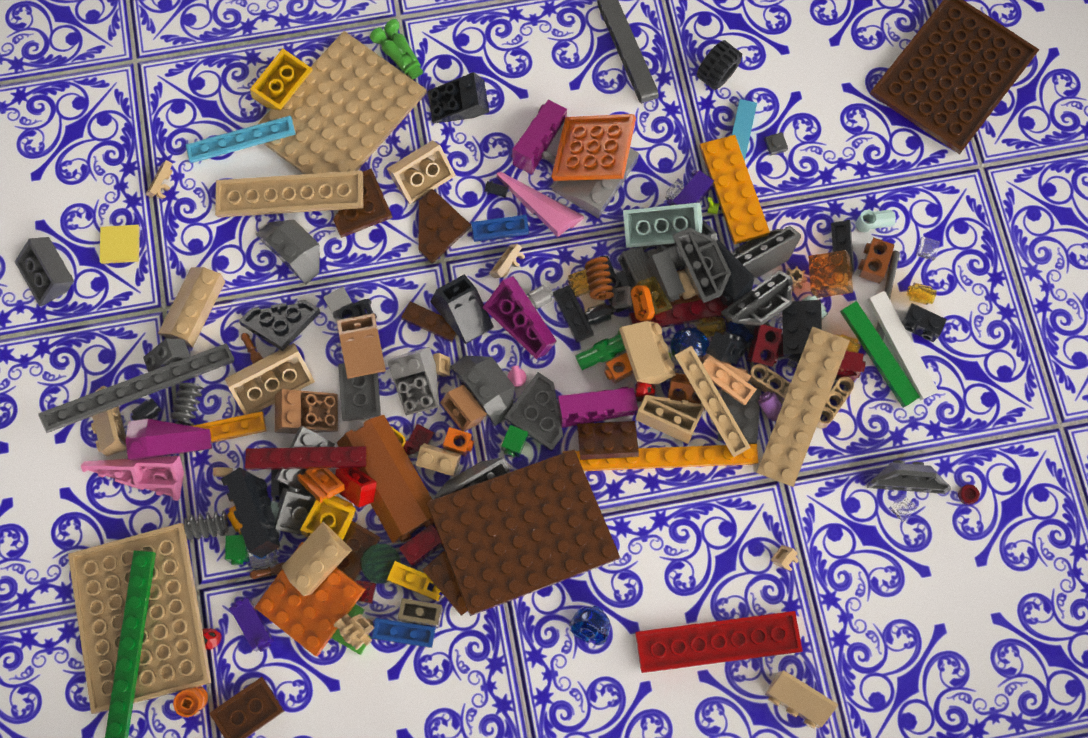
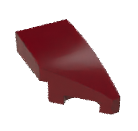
M416 424L409 440L406 441L403 447L406 454L418 453L420 446L424 443L430 444L435 432Z

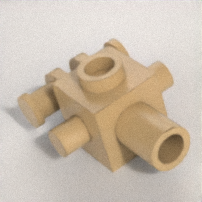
M361 613L352 618L346 614L334 624V627L340 630L339 632L348 644L355 646L356 650L363 644L368 646L372 642L368 634L374 629L373 622L368 618L365 619Z

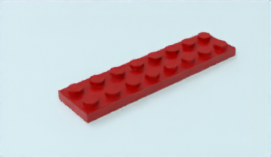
M795 611L635 632L641 673L803 652Z

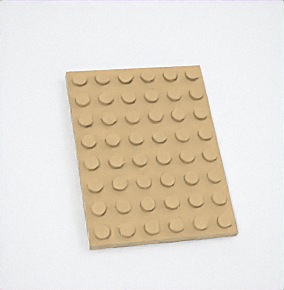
M343 31L311 66L313 70L280 111L271 109L258 124L287 116L292 117L296 135L263 144L303 174L358 171L427 94V89L350 34Z
M183 523L68 554L91 714L108 711L110 707L134 551L155 552L156 557L133 704L211 683L190 554Z

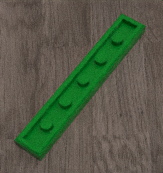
M855 301L842 309L840 313L901 406L904 408L920 398L859 303Z

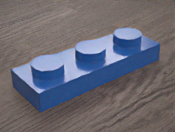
M527 215L471 222L474 242L529 235Z
M375 618L372 639L433 648L436 627Z

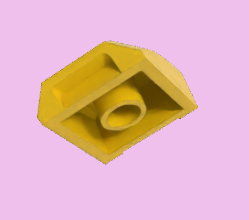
M335 495L329 499H323L322 503L316 499L300 529L301 534L308 538L324 522L343 540L356 509L351 502Z

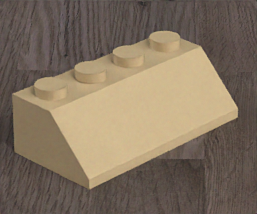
M191 267L158 334L169 339H184L186 345L193 348L226 282L221 273L205 267Z
M294 343L288 345L283 351L279 350L225 378L229 390L244 415L259 412L274 404L275 394L281 389L301 390L315 382Z

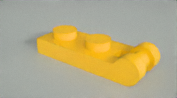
M394 561L387 581L439 602L441 597L439 595L440 591L435 585L432 592L427 590L429 583L433 584V582L425 573Z

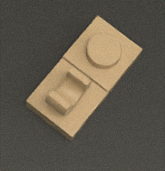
M166 160L161 164L146 193L147 196L152 198L156 195L160 199L166 197L161 193V189L168 191L170 187L162 184L165 179L168 180L173 170L170 168L173 163Z
M518 244L509 245L489 274L493 278H502L508 274L511 265L519 267L520 264L516 262V257L518 256L520 259L525 258L523 253H519L522 247Z

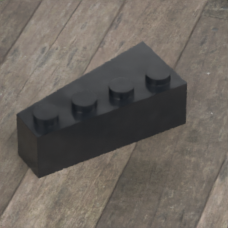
M240 467L223 477L221 481L229 489V493H227L228 499L231 502L233 501L236 507V511H234L235 518L243 526L240 528L248 552L262 558L279 548V533L276 530L275 516L272 513L271 500L268 497L265 480Z

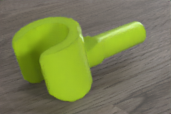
M708 197L709 207L707 213L717 215L719 204L713 203L712 198Z

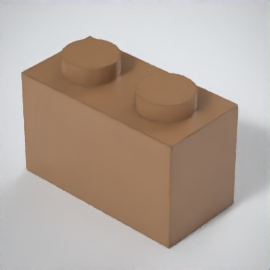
M465 385L447 392L440 402L457 426L464 432L479 425L487 415Z

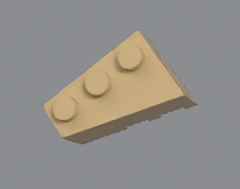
M646 395L635 420L688 444L704 411V406L702 403H689L686 400L675 401L670 400V398Z

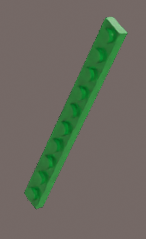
M133 552L105 738H128L156 557L155 552Z

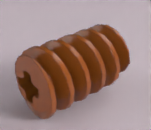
M606 257L594 258L585 263L590 298L595 300H606L614 296V293L609 292L613 287L607 285L612 280L606 278L610 276V272L605 271L609 269V265L604 264L608 261Z

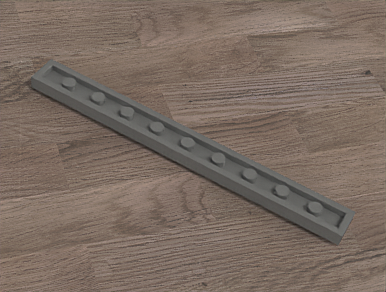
M227 343L40 412L38 417L47 434L231 364L235 359Z

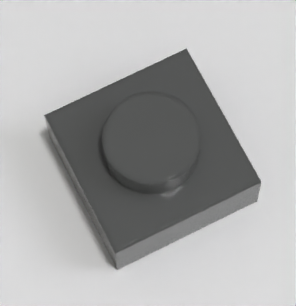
M783 132L765 137L764 141L770 156L788 151V145Z
M624 286L613 289V308L619 309L632 306V287Z

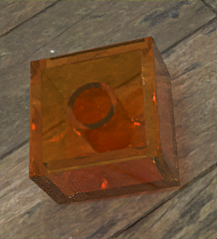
M846 250L808 256L810 290L813 295L821 298L853 293L851 257Z

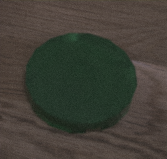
M374 544L363 552L360 568L369 581L377 584L389 582L387 578L394 561L401 563L398 552L392 546Z

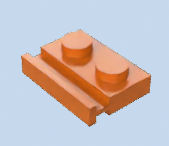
M311 468L306 470L305 474L297 475L298 481L320 503L323 502V499H329L345 490L344 484L328 468Z

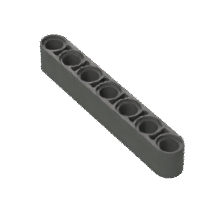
M597 0L600 13L639 102L642 104L657 99L659 97L657 87L619 1Z

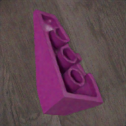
M153 419L129 421L126 433L127 456L129 460L135 461L212 449L210 429Z

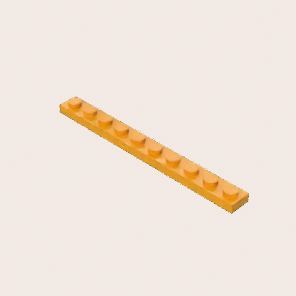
M749 444L751 448L735 457L732 456L726 445L638 448L639 457L580 460L579 451H575L584 471L755 465L759 463L757 444Z

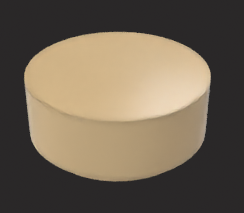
M213 468V475L215 477H225L233 472V468Z

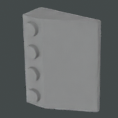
M630 148L623 179L557 181L552 191L599 219L637 163L639 153Z

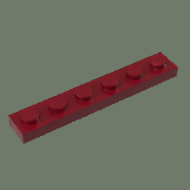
M717 297L705 303L698 300L654 309L655 314L650 321L658 323L661 328L713 319L723 317L721 311L728 306L724 305L721 299ZM635 312L628 315L631 325L645 322L639 321L635 316Z
M366 446L246 448L245 456L246 470L367 467Z

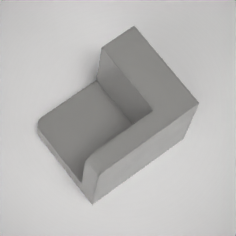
M344 287L324 296V300L334 318L339 317L338 312L341 307L353 304Z

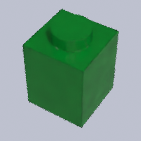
M510 425L501 445V450L504 451V454L511 458L515 456L520 458L528 438V432Z
M242 535L226 536L225 560L234 566L243 565V562H249V552Z

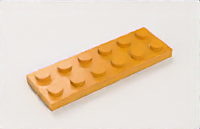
M732 135L701 143L700 150L709 176L714 180L713 187L733 244L768 236L770 231L736 136Z

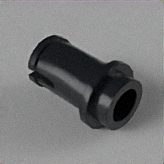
M491 180V182L487 181L484 192H487L488 195L491 193L506 198L509 187L493 183Z

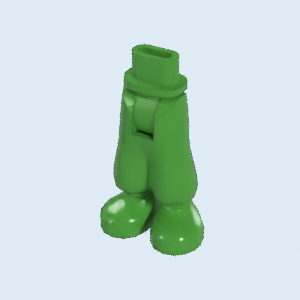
M397 19L387 22L384 30L381 27L374 29L369 38L372 42L381 45L383 52L399 66L404 74L409 75L411 79H415L423 74V70L420 68L421 64L410 48L403 34L398 33L400 23Z

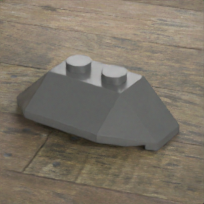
M294 219L269 222L256 233V236L305 285L320 273V244Z
M791 226L785 227V229L771 230L768 236L750 240L736 248L732 254L754 277L758 278L790 259L801 239V234Z
M692 228L674 234L673 239L679 258L695 293L703 303L720 297L731 272L716 240Z
M779 270L721 311V314L733 323L751 326L763 325L792 304V277Z
M466 355L451 365L450 368L484 409L494 426L504 421L505 415L512 407L515 386L492 357Z
M503 457L479 462L448 480L434 496V499L507 474L510 470Z
M895 460L893 463H890L867 484V488L936 494H946L951 490V486L932 466L924 465L923 462L905 464V461Z

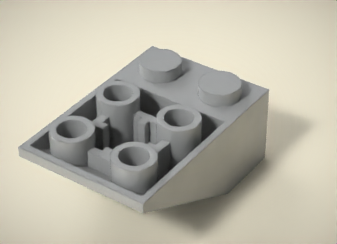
M430 347L401 354L387 361L406 416L440 407L436 364Z

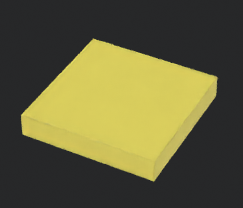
M139 225L100 227V263L139 262Z

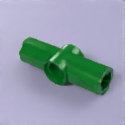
M619 333L610 339L605 338L595 343L593 347L576 354L575 357L583 371L599 362L603 363L614 358L616 354L626 349Z

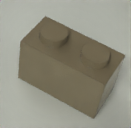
M402 598L398 619L402 622L440 628L443 606Z

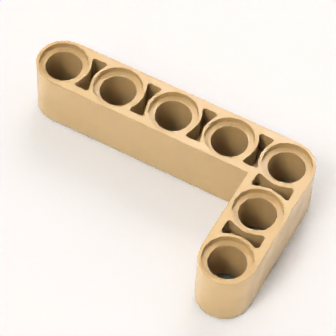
M754 365L749 373L752 375L749 382L755 387L761 388V391L764 393L768 391L770 393L774 392L781 404H783L791 383L765 365ZM754 372H760L763 377H755ZM841 377L831 389L822 412L827 417V421L820 419L817 425L818 428H826L832 422L854 389V382L851 378ZM775 382L779 386V388H772L770 386V383ZM840 384L845 385L848 391L842 390ZM829 400H835L838 406L831 405Z

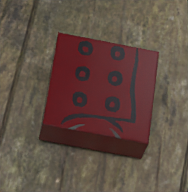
M356 580L358 584L366 589L358 602L373 604L377 584Z

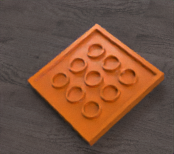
M617 114L565 117L551 176L553 181L623 179L636 121L635 115Z
M336 567L311 595L303 596L289 582L282 569L254 608L314 656H318L338 629L334 627V624L340 618L349 614L366 589Z

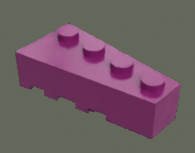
M549 99L545 104L541 105L537 116L531 121L529 127L512 149L511 157L513 158L514 166L531 175L543 158L542 152L547 151L563 125L565 117H567V108Z
M512 276L502 280L482 308L535 359L546 355L557 340L515 277Z
M628 386L620 387L616 390L558 396V409L562 428L637 415L639 410L635 390Z

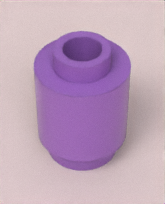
M768 391L759 397L758 404L767 418L776 421L782 404L774 392L770 393Z

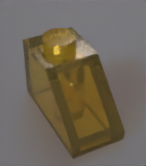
M655 276L638 281L637 285H645L650 290L654 315L672 309Z

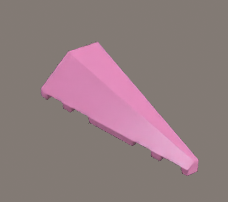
M503 172L497 173V178L506 187H509L508 189L532 214H535L557 238L567 229H572L584 219L582 214Z
M180 456L155 457L135 461L129 459L84 461L81 464L83 472L89 470L98 473V476L102 478L108 476L114 478L115 482L140 490L146 488L155 491L156 495L159 496L163 494L171 496L175 501L180 499L184 477Z

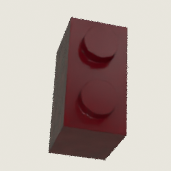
M431 524L399 549L413 568L442 547V543L436 529Z

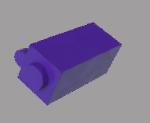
M694 170L692 172L694 177L674 200L669 199L667 201L668 205L700 203L712 189L714 180L702 171Z
M246 597L234 603L229 609L252 650L263 652L271 647L270 643L274 639L258 611L254 608V604Z

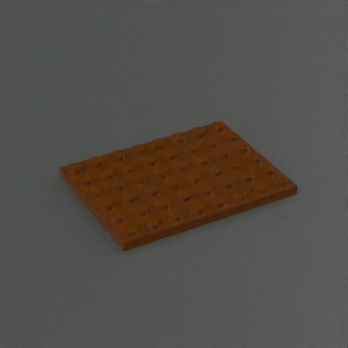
M943 0L874 86L870 95L958 154H961L1040 49L964 0Z
M575 449L427 502L430 515L470 616L621 558Z

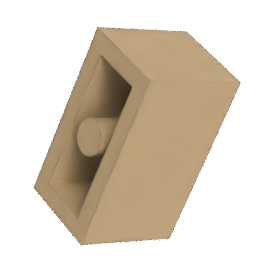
M424 443L420 446L416 466L454 476L457 473L462 454Z

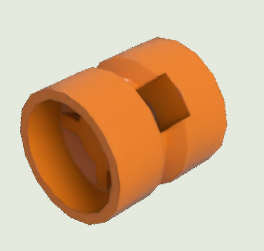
M202 686L184 689L174 698V710L181 717H191L206 706L208 694Z

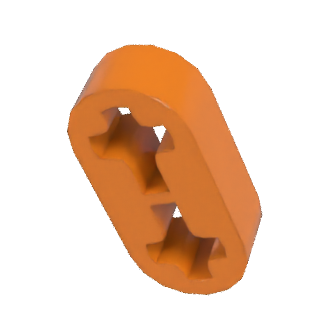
M636 285L631 290L635 316L639 321H650L655 314L650 290L645 285Z

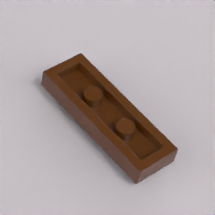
M411 301L401 317L402 320L452 343L457 335L441 315Z

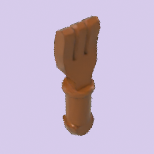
M242 333L241 340L244 342L247 352L251 353L250 359L254 364L263 359L261 354L255 351L256 347L252 343L249 334Z
M285 562L276 564L272 568L269 566L264 569L252 570L250 577L257 579L259 577L272 576V574L278 575L282 570L281 566Z

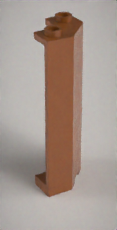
M381 415L363 422L364 426L356 431L351 429L346 432L336 443L338 447H367V467L358 469L377 481L374 502L370 504L392 543L398 541L403 543L412 537L411 534L416 529L423 526L427 528L431 524L434 525L427 507V502L433 499L385 415Z

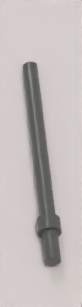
M896 250L892 252L884 289L889 300L900 252ZM877 322L876 331L884 340L885 333L879 322Z

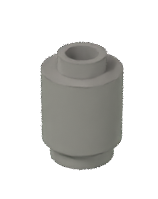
M544 285L527 293V297L536 310L552 301L551 297L554 296L550 287H545Z

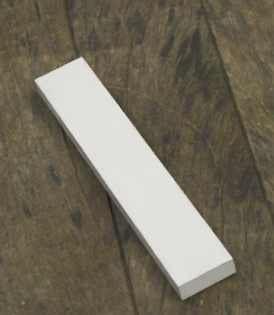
M883 291L869 297L867 301L911 384L920 396V401L938 393L939 391L886 292Z

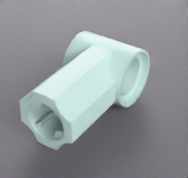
M864 210L856 220V228L860 232H868L870 229L893 227L896 219L895 212L892 210L875 212Z

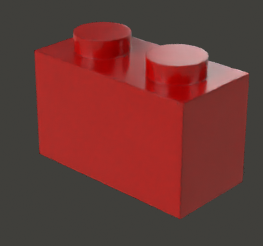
M358 468L336 469L335 476L344 484L345 488L344 491L339 493L342 497L357 507H363L374 502L377 481Z

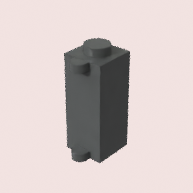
M665 250L651 255L645 260V263L661 302L669 301L671 303L679 300V295L683 294L685 290L669 251Z

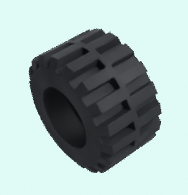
M723 40L716 44L706 55L698 68L697 77L710 88L716 90L723 86L733 75L741 62L743 54L726 40Z

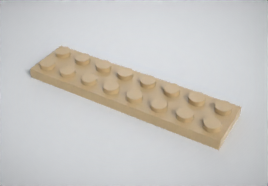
M362 171L216 180L215 215L218 218L363 208Z
M812 327L756 473L794 487L850 340Z

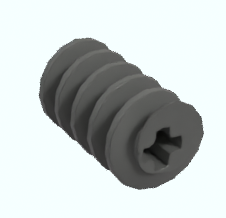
M180 383L179 388L181 390L177 391V396L179 397L175 398V403L178 405H173L172 409L175 412L171 413L170 417L177 423L194 426V423L189 421V419L196 418L191 412L198 411L193 405L200 404V401L195 398L202 397L198 389L204 388L193 383Z
M225 510L222 511L221 517H219L216 511L213 518H211L209 512L206 513L205 519H203L201 513L198 514L197 520H195L194 515L190 516V521H187L185 518L184 529L187 539L193 540L194 537L200 539L202 535L204 538H208L210 534L212 537H216L218 533L220 536H224L226 532L228 533L229 523Z

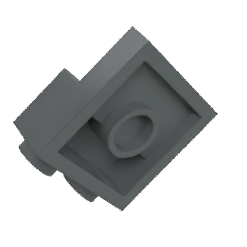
M289 485V488L283 487L277 505L279 510L275 520L276 530L302 535L300 529L316 498L309 491L307 493L300 491L301 488Z

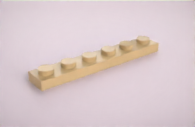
M692 345L675 354V358L732 456L735 457L751 448Z

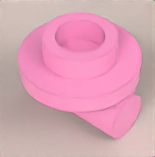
M518 365L512 366V370H510L507 377L515 387H521L526 382V373Z

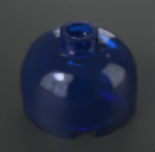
M682 328L674 334L671 340L670 349L672 356L675 358V354L692 345L697 356L703 358L709 346V340L697 328Z
M598 606L580 608L573 615L569 626H571L570 631L577 638L587 643L590 639L595 641V645L604 644L610 633V620L603 609Z

